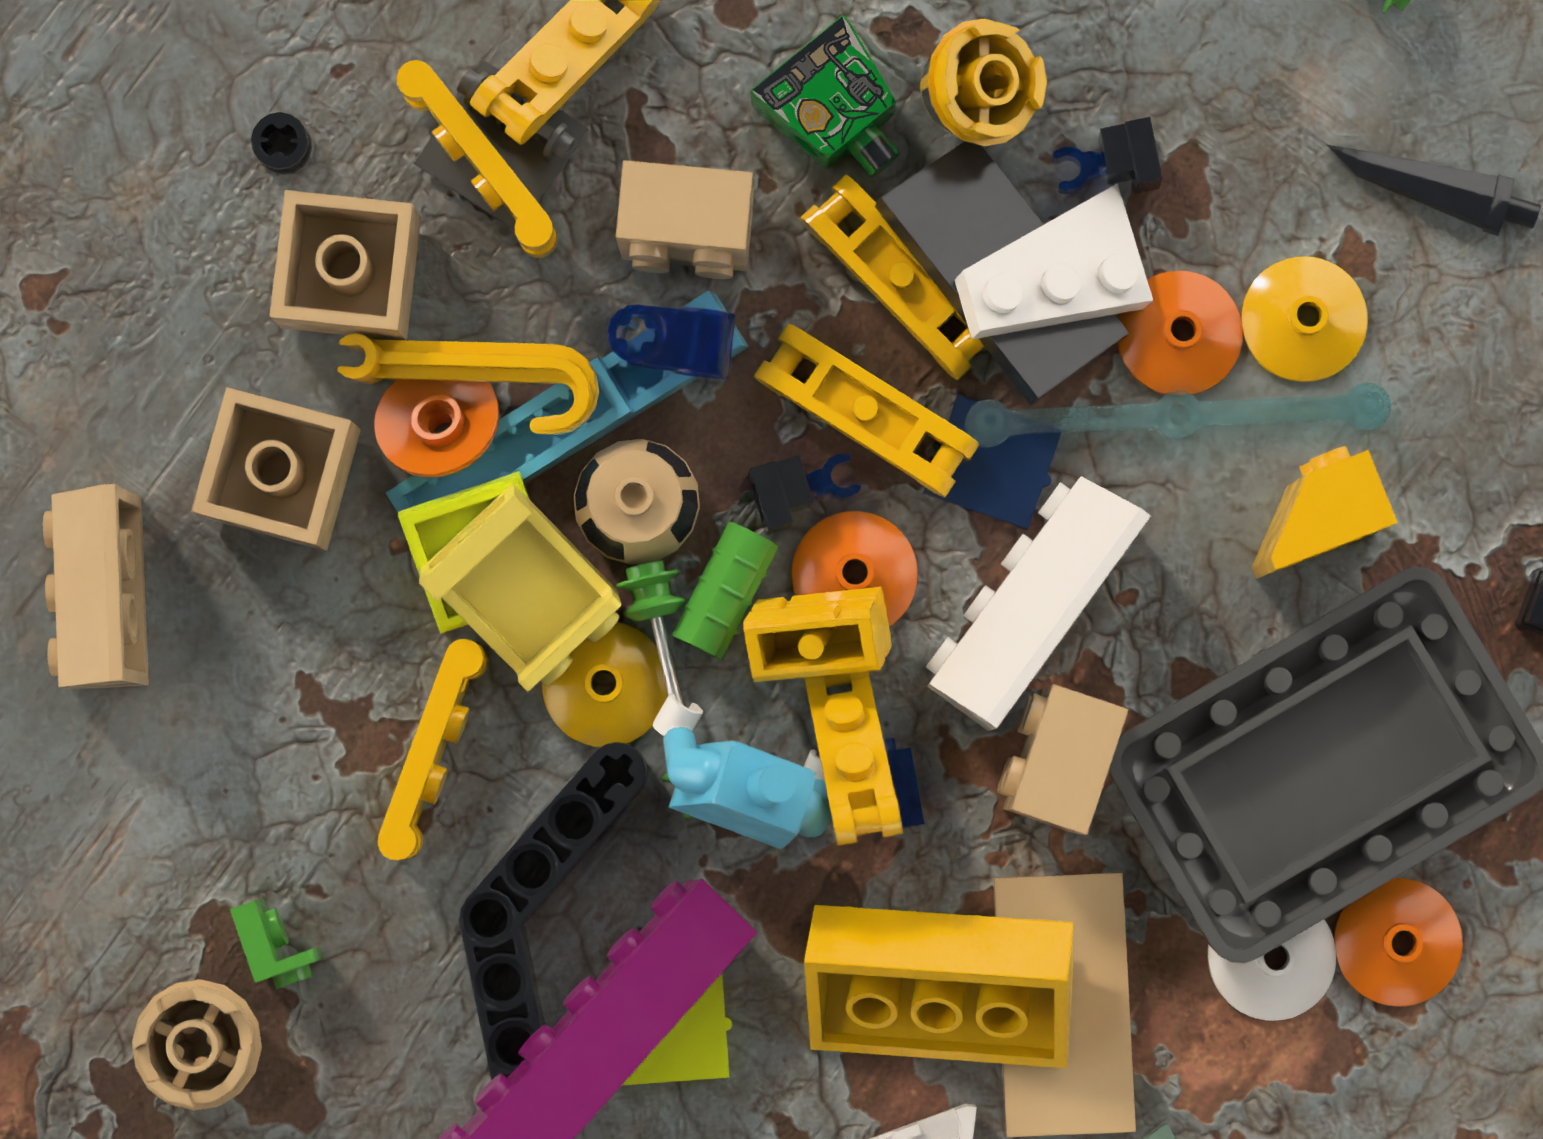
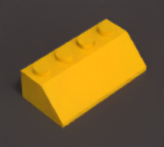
M814 905L804 959L810 1050L1067 1068L1073 980V922Z

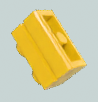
M882 587L792 596L790 601H787L784 597L757 599L751 609L752 612H749L743 621V630L754 682L881 670L885 657H887L892 647Z

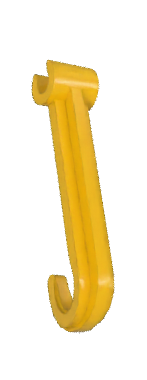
M358 333L348 334L339 340L341 346L355 351H365L366 357L363 364L359 367L339 366L337 371L347 378L366 384L379 383L383 379L543 383L565 384L569 386L574 394L573 406L569 411L564 414L537 417L531 420L529 424L531 431L540 435H557L572 432L586 423L596 409L600 393L598 375L589 359L573 348L557 344L376 340Z

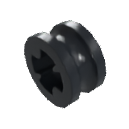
M282 112L268 114L260 119L253 128L251 136L252 150L262 165L271 172L279 174L294 173L301 169L309 160L312 150L311 137L302 123L291 114ZM278 130L284 136L292 131L297 133L298 138L290 140L296 148L291 155L286 157L279 151L272 156L267 155L266 149L273 147L268 140L272 132Z

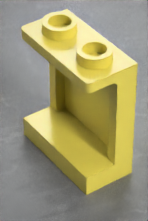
M514 483L420 569L419 584L437 602L443 598L516 672L518 683L527 692L540 681L545 686H548L558 679L573 661L569 654L586 638L592 643L598 641L610 631L620 617L615 612L621 606L619 591Z

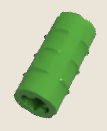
M729 521L716 547L711 548L713 553L702 575L697 577L698 583L688 603L683 605L684 611L671 636L722 661L734 636L739 634L738 628L749 606L753 605L752 600L763 578L768 577L767 570L779 546L767 538Z

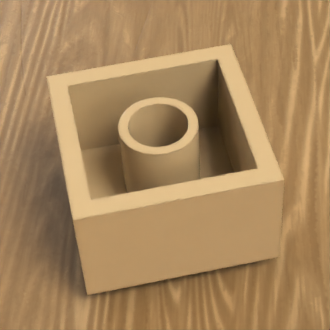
M623 160L615 236L622 260H631L632 269L648 273H669L670 264L695 266V275L712 279L733 278V270L747 271L754 203L753 172Z
M284 190L269 317L282 329L339 335L358 333L377 339L407 340L421 216L413 203Z
M226 387L191 512L205 519L327 551L361 429L348 419Z
M1055 684L1044 688L1041 696L1035 693L1033 696H1029L1017 728L1018 733L1027 735L1021 756L1013 755V757H1008L997 788L998 794L1007 796L1003 810L1074 834L1087 835L1129 709Z

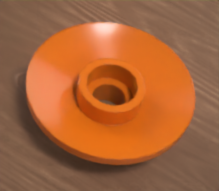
M1170 271L1147 279L1153 301L1142 310L1120 313L1118 317L1129 332L1124 339L1117 343L1118 351L1125 367L1142 385L1163 395L1191 396L1214 387L1231 371L1242 347V321L1233 299L1218 283L1194 272ZM1178 319L1188 321L1194 330L1192 339L1188 341L1177 340L1171 332L1172 322Z
M396 379L384 392L376 409L374 419L376 440L385 457L395 467L405 473L427 478L450 475L474 463L488 449L499 425V402L489 382ZM451 423L447 430L434 434L435 429L439 425Z
M861 511L837 513L815 524L804 535L797 546L791 568V581L795 596L882 587L889 627L896 623L908 609L914 597L918 580L915 554L904 534L888 520L878 515ZM850 561H859L867 569V578L860 584H850L843 577V567Z
M1393 878L1342 908L1336 921L1333 937L1336 961L1348 983L1364 997L1380 1004L1395 1007L1422 1003L1442 991L1457 971L1463 947L1462 932L1458 918L1447 900L1428 885L1405 878ZM1407 931L1412 936L1413 947L1409 953L1400 956L1392 948V939L1396 933Z

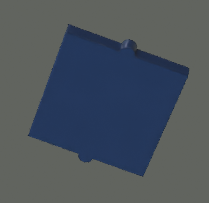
M957 395L948 422L970 435L980 445L969 461L962 459L951 478L956 482L946 498L935 494L926 487L923 494L1028 530L1042 488L1048 487L1052 481L1047 473L1062 431ZM935 440L934 448L938 451L942 444Z

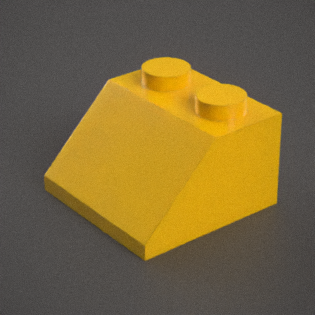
M1342 446L1310 459V462L1299 466L1302 477L1286 487L1252 565L1256 579L1368 537L1398 523L1369 450L1350 457L1347 447Z

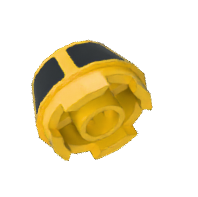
M984 18L962 22L944 34L925 64L920 82L923 105L934 122L959 139L981 146L1006 143L1025 129L1034 112L1043 106L1047 79L1042 57L1033 56L1027 43L1016 34V32L1020 31L1018 28Z

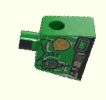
M844 14L750 90L751 105L755 110L825 169L835 165L850 152L868 175L873 178L885 170L900 155V152L880 130V127L895 114L896 101L853 26Z

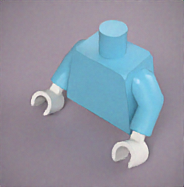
M670 693L653 721V727L664 736L663 745L667 773L671 783L675 786L669 808L778 849H783L798 834L805 837H817L827 829L831 819V812L821 761L816 755L817 750H810L803 767L740 742L723 741L696 745L695 735L692 731L702 716L703 710L695 703H691L689 708H687L675 699L674 694Z

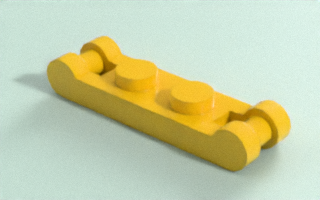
M570 0L496 75H491L483 81L472 96L470 106L484 117L495 116L506 125L505 133L518 144H524L651 16L660 0H618L625 6L618 14L603 4L606 0ZM516 92L528 102L521 105L511 95Z
M412 60L403 64L398 70L396 79L397 85L407 104L414 110L420 112L429 111L440 125L431 131L454 162L464 155L479 173L470 182L493 211L504 205L516 220L514 226L515 234L524 252L534 258H544L550 255L555 250L558 241L557 233L547 213L433 69L425 62L419 60Z
M845 174L831 187L834 194L820 208L816 205L811 206L800 217L801 222L932 354L937 363L951 377L959 380L971 368L968 361L984 345L978 338L971 339L966 322L875 208L876 202L850 176ZM853 212L864 223L848 238L837 225ZM955 315L964 324L966 329L954 341L950 342L938 329Z
M788 323L777 339L782 345L771 362L764 360L753 377L770 390L789 399L911 476L930 491L946 498L956 482L951 478L962 459L968 461L971 459L980 444L970 435L808 333ZM802 358L817 365L805 384L791 376ZM926 435L942 444L930 463L915 454Z
M460 639L454 641L449 645L443 657L378 835L377 843L379 850L390 860L398 861L413 858L420 852L423 846V835L417 823L425 802L435 805L445 783L448 769L439 766L447 741L457 744L464 731L470 708L462 706L461 703L469 681L482 676L489 664L486 650L472 640Z
M869 671L804 677L837 846L857 843L856 836L882 831L883 837L903 834L899 807L894 792ZM851 684L852 691L827 695L826 688Z

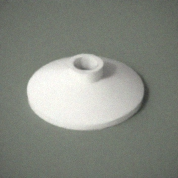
M1320 921L1281 944L1280 946L1284 948L1287 959L1281 968L1275 970L1270 969L1266 965L1264 955L1246 963L1230 962L1218 956L1208 944V967L1213 983L1221 996L1238 1011L1261 1020L1277 1021L1290 1019L1312 1008L1328 990L1336 967L1335 942L1326 921Z

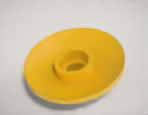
M1315 257L1288 258L1267 268L1255 279L1248 289L1241 309L1243 338L1254 359L1270 373L1294 382L1320 381L1340 372L1358 354L1367 332L1368 315L1366 303L1355 281L1337 265ZM1302 305L1314 307L1319 315L1317 325L1313 327L1302 325L1297 318L1298 308Z
M616 622L609 632L594 643L586 638L569 654L573 661L567 670L550 685L545 686L542 683L543 700L554 723L572 739L594 747H602L614 742L628 744L643 736L652 728L653 721L668 697L656 645L638 629L621 622ZM601 671L611 672L616 679L614 691L605 696L598 695L592 688L593 677Z

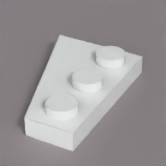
M1118 184L966 268L954 280L971 339L1142 310L1153 301Z

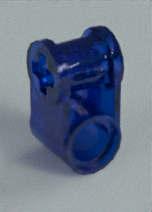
M640 304L628 305L618 310L611 318L607 329L608 342L616 355L629 364L640 368L667 370L675 374L693 377L728 379L736 315L729 312L702 308L680 307L679 309ZM640 321H644L645 327L655 333V338L653 342H643L640 352L636 353V347L625 340L627 331H637Z

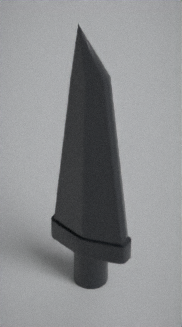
M1327 145L1356 177L1483 229L1482 232L1498 236L1504 220L1531 229L1536 224L1541 205L1511 196L1514 183L1513 178Z

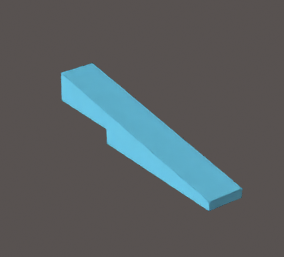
M708 290L604 358L596 357L590 361L598 375L600 393L596 409L586 423L572 432L557 435H540L531 431L529 424L532 419L564 414L573 406L574 394L571 388L565 384H554L501 418L495 437L488 449L468 467L441 477L427 478L412 475L387 491L386 494L398 512L520 471L523 482L526 484L746 350L749 346L718 296Z

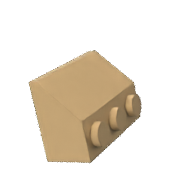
M116 484L97 485L52 494V511H45L43 516L45 546L47 549H53L54 574H48L45 582V598L48 611L50 613L56 612L57 638L49 639L47 650L51 676H58L60 688L72 690L149 686L141 496Z

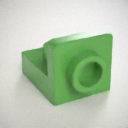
M264 899L230 909L255 983L272 978L275 988L279 989L313 976L309 964L324 959L320 947L284 959L280 947L288 944V936L277 908L267 910Z

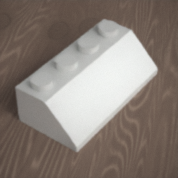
M1082 476L1071 489L1061 482L1038 512L1048 521L1035 539L1031 540L1025 534H1022L1002 561L1001 565L1010 571L1008 576L996 592L985 585L963 616L973 624L959 643L947 637L926 665V668L935 674L927 687L987 731L996 729L1151 517L1140 507Z

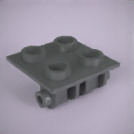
M484 60L476 72L470 69L462 77L457 87V91L461 93L457 101L535 200L540 203L589 128L558 109L528 141L522 145L518 144L505 133L506 125L495 116L484 117L470 106L472 96L483 81L500 71ZM516 92L511 95L521 105L528 102ZM433 135L414 165L515 230L516 220L505 206L501 205L493 211L470 181L479 173L463 155L454 162Z

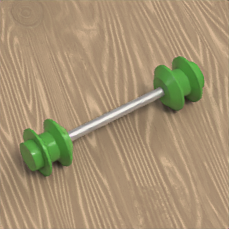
M663 561L630 567L626 569L628 580L616 584L617 589L630 591L633 599V605L623 612V616L638 623L651 621L668 695L670 693L674 694L675 699L683 705L663 620L664 617L674 615L685 603V598L670 594L668 582L676 577L679 572L678 570L665 571ZM666 772L661 779L663 782L671 783ZM683 813L684 819L693 817Z

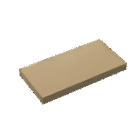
M1123 873L993 878L995 917L1073 922V980L1067 1068L1002 1064L1006 1137L1136 1132Z

